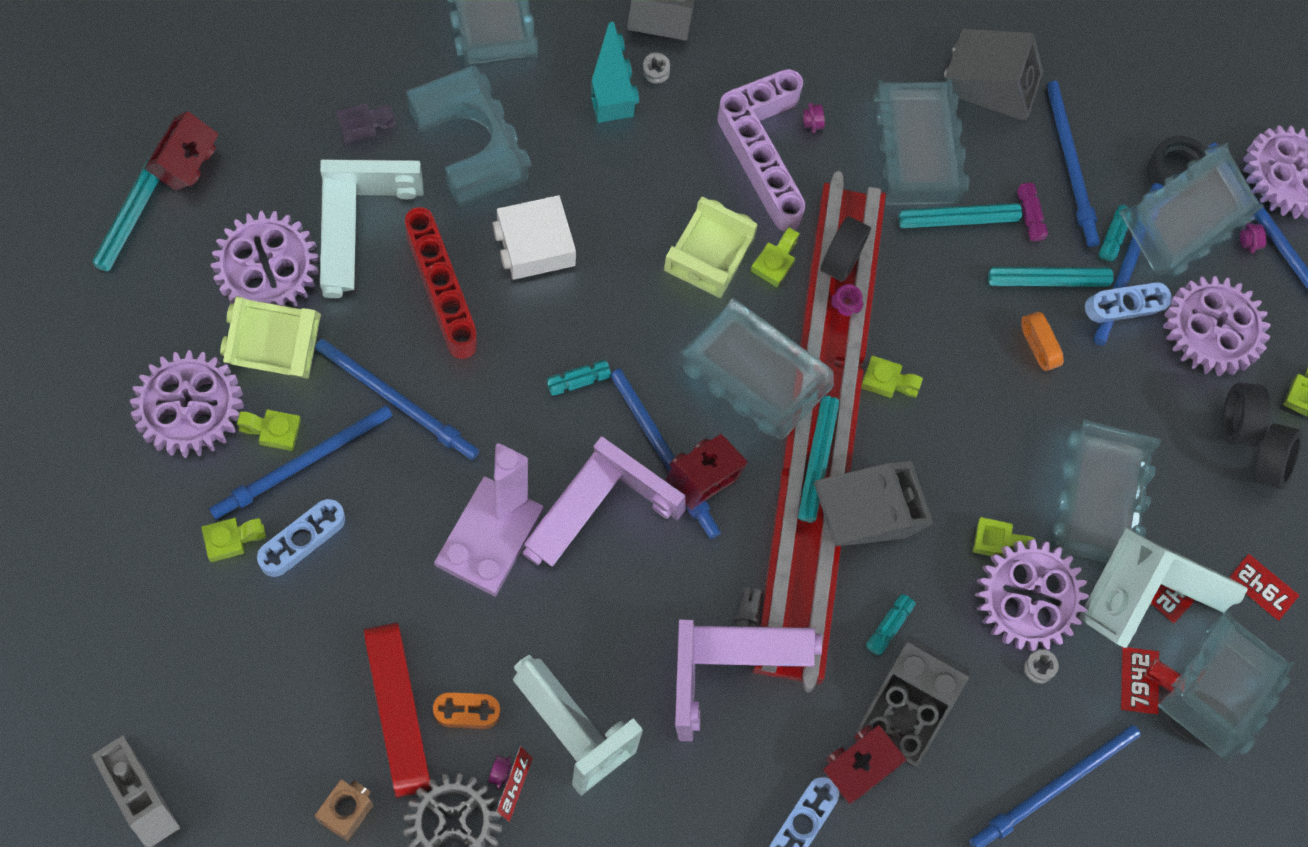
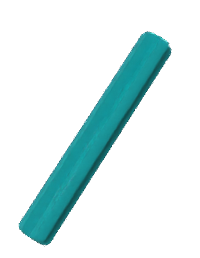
M144 167L92 260L94 266L102 271L107 272L111 269L159 181L156 176L148 172Z
M1019 203L902 209L899 212L898 221L901 228L1018 222L1022 217V210Z
M991 267L988 271V283L991 286L1109 287L1114 278L1111 268Z
M823 396L820 403L798 512V519L804 522H815L818 514L820 501L814 482L825 478L839 407V400L835 397Z

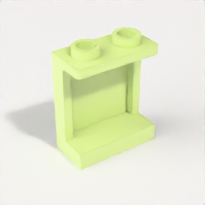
M701 197L698 201L696 212L675 247L672 246L667 253L664 271L721 299L755 238L758 224L753 222L749 216L742 213L737 214L725 208L723 204L716 200H708Z
M236 296L234 304L231 303L227 311V323H230L228 336H224L221 343L220 354L224 356L223 362L234 366L309 379L321 314L316 310L296 309L247 300Z

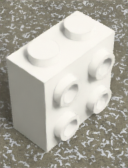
M560 195L497 209V221L492 222L496 241L502 240L504 250H500L504 269L510 268L513 280L575 266L576 249Z

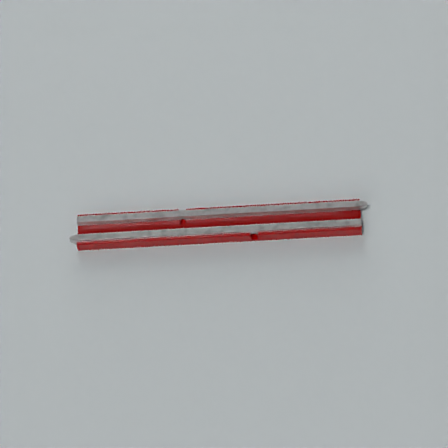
M840 171L834 173L831 183L824 182L821 191L760 618V627L815 628V633H822V655H815L814 667L754 665L753 673L803 681V688L806 692L812 691L815 684L821 685L825 676L841 546H834L821 503L819 504L816 521L813 523L799 520L798 512L823 396L835 397L839 400L825 478L851 472L864 371L862 366L866 355L886 193L881 192L879 188L868 187L867 193L843 190V175ZM850 216L870 226L871 231L854 267L845 281L841 282L820 271V268L839 227L846 217ZM848 284L854 285L862 292V302L864 305L859 313L844 316L838 312L837 308L833 307L832 296L836 294L838 288ZM845 299L846 303H851L849 299Z

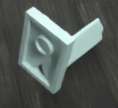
M321 160L320 287L324 297L340 298L343 296L344 291L354 290L356 195H393L400 199H414L416 196H423V178L420 161Z
M1126 528L1084 606L1087 612H1081L1079 619L1114 643L1127 648L1160 584L1221 612H1225L1233 604H1239L1247 592V587Z
M527 655L514 666L517 674L513 681L577 761L574 766L572 786L580 796L637 752L643 729L634 718L627 724L619 721L605 733L607 737L605 740L540 658L533 659L531 655Z

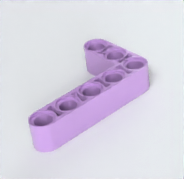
M790 69L782 70L723 94L717 117L723 133L773 223L782 231H786L788 227L793 230L799 227L805 210V201L760 121L790 110L799 102L803 79L798 72ZM732 109V110H735V111H737V112L734 113V112H730V111H728V110ZM742 134H748L751 137H744ZM755 159H762L765 163H760ZM770 184L778 185L780 188H773ZM783 210H791L795 214H787Z

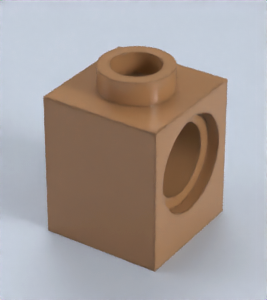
M341 779L314 816L319 823L348 842L373 807L371 799L368 798L371 792L355 780L349 785ZM346 799L355 801L356 809L351 815L341 816L337 813V807L340 802Z

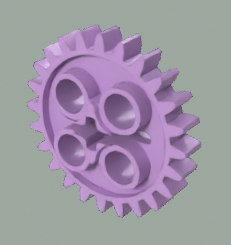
M1278 126L1274 131L1268 128L1264 134L1260 133L1246 150L1248 154L1243 158V161L1248 164L1243 168V171L1251 174L1246 179V182L1255 183L1256 186L1251 192H1260L1263 195L1260 199L1261 203L1269 200L1271 202L1270 210L1273 211L1278 206L1281 208L1282 216L1291 211L1294 219H1297L1301 214L1308 219V137L1305 136V129L1302 128L1298 133H1295L1293 126H1289L1286 131L1281 126Z
M260 211L258 220H253L252 216L248 213L246 214L247 223L244 225L237 219L234 220L237 229L232 231L225 228L224 231L228 239L216 240L222 250L212 251L213 257L219 261L211 264L213 271L218 273L213 278L217 285H221L219 290L222 295H229L228 300L233 304L237 296L247 300L285 306V303L289 301L293 306H298L295 297L299 295L307 298L308 295L304 287H315L313 279L309 276L319 275L318 268L313 265L320 262L318 254L313 253L318 248L315 241H310L312 236L309 230L302 232L303 226L300 221L292 225L290 215H286L280 221L277 211L272 213L270 219H266L264 212ZM256 238L261 239L263 249L269 259V266L277 283L276 288H271L268 275L263 267V261L255 244ZM274 239L284 240L281 246L277 248L269 247V244ZM252 250V254L245 259L238 258L241 251ZM286 267L294 268V272L288 277L279 276L282 269ZM255 278L263 279L260 286L256 288L248 287L251 280Z
M1213 276L1209 283L1204 277H1201L1196 284L1192 280L1189 281L1185 288L1181 287L1171 299L1170 307L1164 314V316L1169 318L1164 324V328L1172 330L1166 339L1176 340L1177 344L1172 350H1182L1184 352L1181 358L1182 361L1191 358L1193 360V369L1201 364L1204 365V374H1208L1212 368H1215L1217 376H1221L1226 369L1230 375H1234L1238 369L1245 371L1251 364L1253 365L1260 358L1259 355L1266 350L1267 347L1264 344L1270 339V335L1265 332L1270 328L1271 324L1262 322V320L1268 313L1257 310L1258 306L1262 303L1261 300L1252 302L1250 297L1253 292L1248 291L1243 294L1241 292V283L1233 288L1230 287L1229 278H1226L1222 284H1219L1217 276ZM1206 303L1210 304L1213 309L1209 308ZM1234 318L1238 319L1241 322V324H1238L1234 320ZM1192 327L1197 328L1200 333L1195 332ZM1221 343L1227 345L1229 349L1224 348Z
M188 350L185 359H180L178 353L174 352L172 362H168L162 356L160 357L162 365L160 368L151 364L148 366L152 373L150 377L140 374L139 378L144 386H133V391L138 398L130 399L132 407L137 409L131 412V416L134 421H138L135 426L139 433H144L143 438L146 443L154 441V447L157 451L162 450L166 446L169 456H173L176 450L180 449L183 457L187 458L189 450L194 449L196 454L201 456L202 446L206 445L211 451H214V440L217 439L224 444L226 443L224 431L235 433L236 430L231 421H238L240 413L236 410L244 408L242 399H239L243 393L241 387L236 386L238 384L236 375H229L231 372L227 364L220 367L217 357L208 362L205 352H202L197 359H194L191 350ZM171 384L179 385L173 392H164L165 388ZM205 384L213 385L207 392H198V389ZM169 415L176 416L173 422L162 424V420ZM203 415L211 416L210 420L204 424L196 423V420Z
M1028 540L1026 549L1021 541L1014 542V552L1008 546L1002 547L1003 558L996 554L991 555L990 558L995 566L986 565L982 567L984 572L989 575L988 578L977 579L979 584L985 586V591L975 593V596L985 599V603L977 607V610L987 611L989 614L982 621L983 624L994 623L995 626L991 634L998 635L1003 632V644H1009L1015 639V649H1022L1025 643H1027L1029 651H1036L1039 642L1043 650H1049L1050 639L1056 645L1063 644L1061 633L1066 636H1073L1074 633L1070 628V624L1081 625L1082 622L1076 617L1077 612H1087L1084 606L1079 605L1080 600L1089 598L1088 594L1079 592V588L1087 584V581L1077 580L1075 577L1082 570L1081 567L1070 568L1069 565L1073 557L1066 556L1061 559V547H1056L1049 552L1050 546L1047 541L1042 542L1038 549L1035 540ZM1017 565L1022 566L1026 571V579L1022 584L1018 583L1013 576V571ZM1051 574L1059 582V587L1054 593L1050 592L1046 586V580ZM1009 585L1022 591L1033 590V593L1036 595L1059 600L1060 605L1055 606L1042 600L1031 601L1029 596L1004 591L1003 586ZM1009 598L1014 599L1018 605V611L1013 617L1009 616L1005 611V603ZM1042 607L1046 608L1050 613V621L1046 626L1041 625L1037 618L1038 612Z

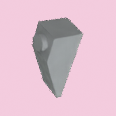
M124 735L91 755L126 821L145 847L156 845L180 829L169 807Z

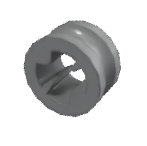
M661 53L648 55L643 61V75L646 80L656 84L667 80L670 74L669 59ZM655 64L657 67H662L661 72L657 73L655 69L651 70V65Z
M1047 650L1033 652L1024 664V672L1027 678L1038 684L1048 682L1056 675L1059 668L1057 658ZM1039 659L1045 661L1043 665L1048 664L1049 669L1043 674L1038 673L1039 668L1035 669L1033 665Z

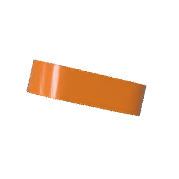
M1037 311L1023 316L1021 319L1022 331L1039 366L1044 371L1062 366L1064 362L1062 350L1044 314Z
M443 693L436 698L433 704V715L436 722L447 728L490 729L497 724L501 715L498 701L493 696L487 694ZM446 702H453L454 708L465 709V711L454 712L452 717L447 719L444 712L439 711V709L445 708ZM485 703L489 705V710L495 711L494 714H488L487 720H480V714L469 713V710H480L482 704Z

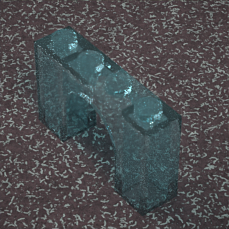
M476 65L406 91L407 107L420 132L451 120L469 119L484 126L492 137L487 147L480 153L445 167L446 184L459 208L528 181V167H531L528 153L525 149L520 150L516 143L518 137L513 125H507L503 118L505 114L499 99L494 100L490 93L492 90L485 74L480 75Z

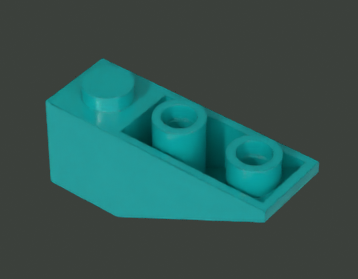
M609 22L591 82V100L597 123L634 117L635 104L639 103L637 86H631L629 79L632 77L629 59H624L622 53L625 51L622 33H617L614 22Z

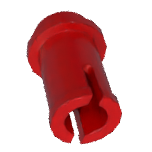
M1155 658L1150 663L1144 674V677L1151 679L1170 691L1171 697L1179 690H1189L1192 685V681L1188 679V674L1185 672L1182 674L1178 673L1158 658Z

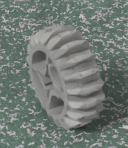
M458 773L456 775L455 784H450L448 774H443L442 786L437 787L436 781L430 779L429 786L432 789L431 792L427 793L423 788L416 790L417 795L422 799L421 803L416 800H409L408 806L416 811V814H404V821L415 825L404 829V835L406 837L417 836V838L413 839L408 844V847H439L452 839L460 840L469 847H484L485 844L497 847L498 840L491 836L490 833H501L502 825L491 823V821L498 820L502 816L496 810H489L497 804V798L493 796L484 800L483 798L489 792V788L487 785H484L476 792L474 790L477 785L476 778L472 777L467 786L463 785V774ZM447 796H462L468 799L457 807H447L442 802H438V800ZM477 806L484 818L482 832L478 839L467 826V821ZM430 809L439 820V826L433 832L434 836L428 841L423 833V821L427 811ZM444 815L447 818L453 816V819L455 816L460 817L459 823L462 832L459 829L454 831L453 827L451 831L446 830L447 823Z

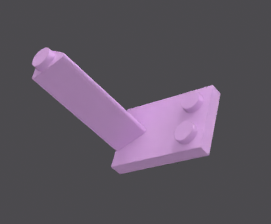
M601 436L593 446L594 453L524 543L526 549L522 554L538 566L544 561L553 567L618 479L653 503L652 509L666 519L672 516L678 521L685 511V495Z
M502 444L495 446L494 481L485 476L483 477L434 562L436 567L496 597L523 549L524 543L529 538L544 511L543 505L528 498V458Z
M679 620L675 720L679 741H693V731H700L699 701H694L695 664L814 667L815 655H822V633H815V628L694 626L693 620Z

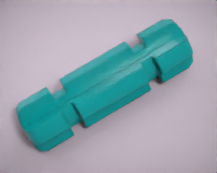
M1123 204L1118 206L1103 241L1104 244L1099 251L1101 259L1113 262L1117 257L1120 245H1122L1128 230L1129 222L1134 214L1133 208Z
M600 360L594 362L592 367L588 364L563 372V376L556 374L548 377L547 387L550 394L555 396L564 393V389L574 390L594 383L593 380L595 379L598 381L608 379L611 371L607 361Z
M901 594L893 604V608L891 607L876 629V633H873L867 642L866 647L875 655H882L889 642H891L906 620V616L915 607L916 603L912 598L905 594Z

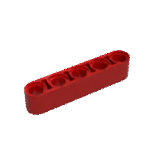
M413 208L405 216L407 240L441 332L451 355L459 359L469 358L477 349L476 327L432 213L426 208ZM418 225L426 226L423 230L414 229ZM428 252H433L437 254L435 257L432 258L423 256ZM437 280H446L448 282L441 286L434 284ZM450 307L458 309L454 314L444 312L445 309ZM461 335L470 338L466 342H457L454 340L456 337Z
M395 622L363 629L395 796L399 798L416 794L418 788L430 791L432 790L429 786L430 777L399 623Z

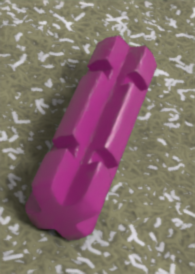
M1032 182L1022 183L1019 185L1017 192L1019 200L1023 201L1021 207L1026 226L1030 227L1028 229L1029 237L1033 242L1043 241L1048 236L1046 224L1042 223L1044 216L1039 198L1035 196L1037 194L1036 186Z

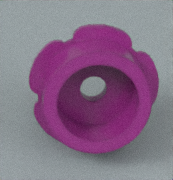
M810 102L808 109L803 110L804 127L811 128L812 133H815L816 130L824 129L825 122L822 104L812 105V102Z
M1248 222L1245 225V229L1240 231V243L1243 248H1248L1250 253H1255V250L1265 248L1266 234L1262 224L1254 225Z
M844 285L838 288L836 294L832 296V305L844 316L859 313L864 305L862 302V292L854 285ZM845 299H849L851 303H846Z
M497 755L487 782L497 785V790L501 788L502 784L506 785L513 764L510 763L512 759L510 755L508 758Z

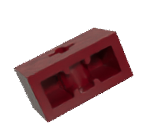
M186 111L174 117L144 169L175 191L186 186L191 187L201 174V171L198 169L203 160L207 161L214 153L216 145L213 143L219 134L189 111Z
M721 433L711 440L708 438L703 439L689 454L686 455L682 452L677 455L669 464L671 470L665 482L685 495V504L692 510L737 481L748 461Z
M870 724L853 737L857 743L846 751L841 746L825 759L829 765L823 769L849 804H853L907 761L880 725L874 729ZM858 753L864 756L870 753L873 757L869 761L871 768L868 771L864 768L857 770L854 767L858 762L855 757Z

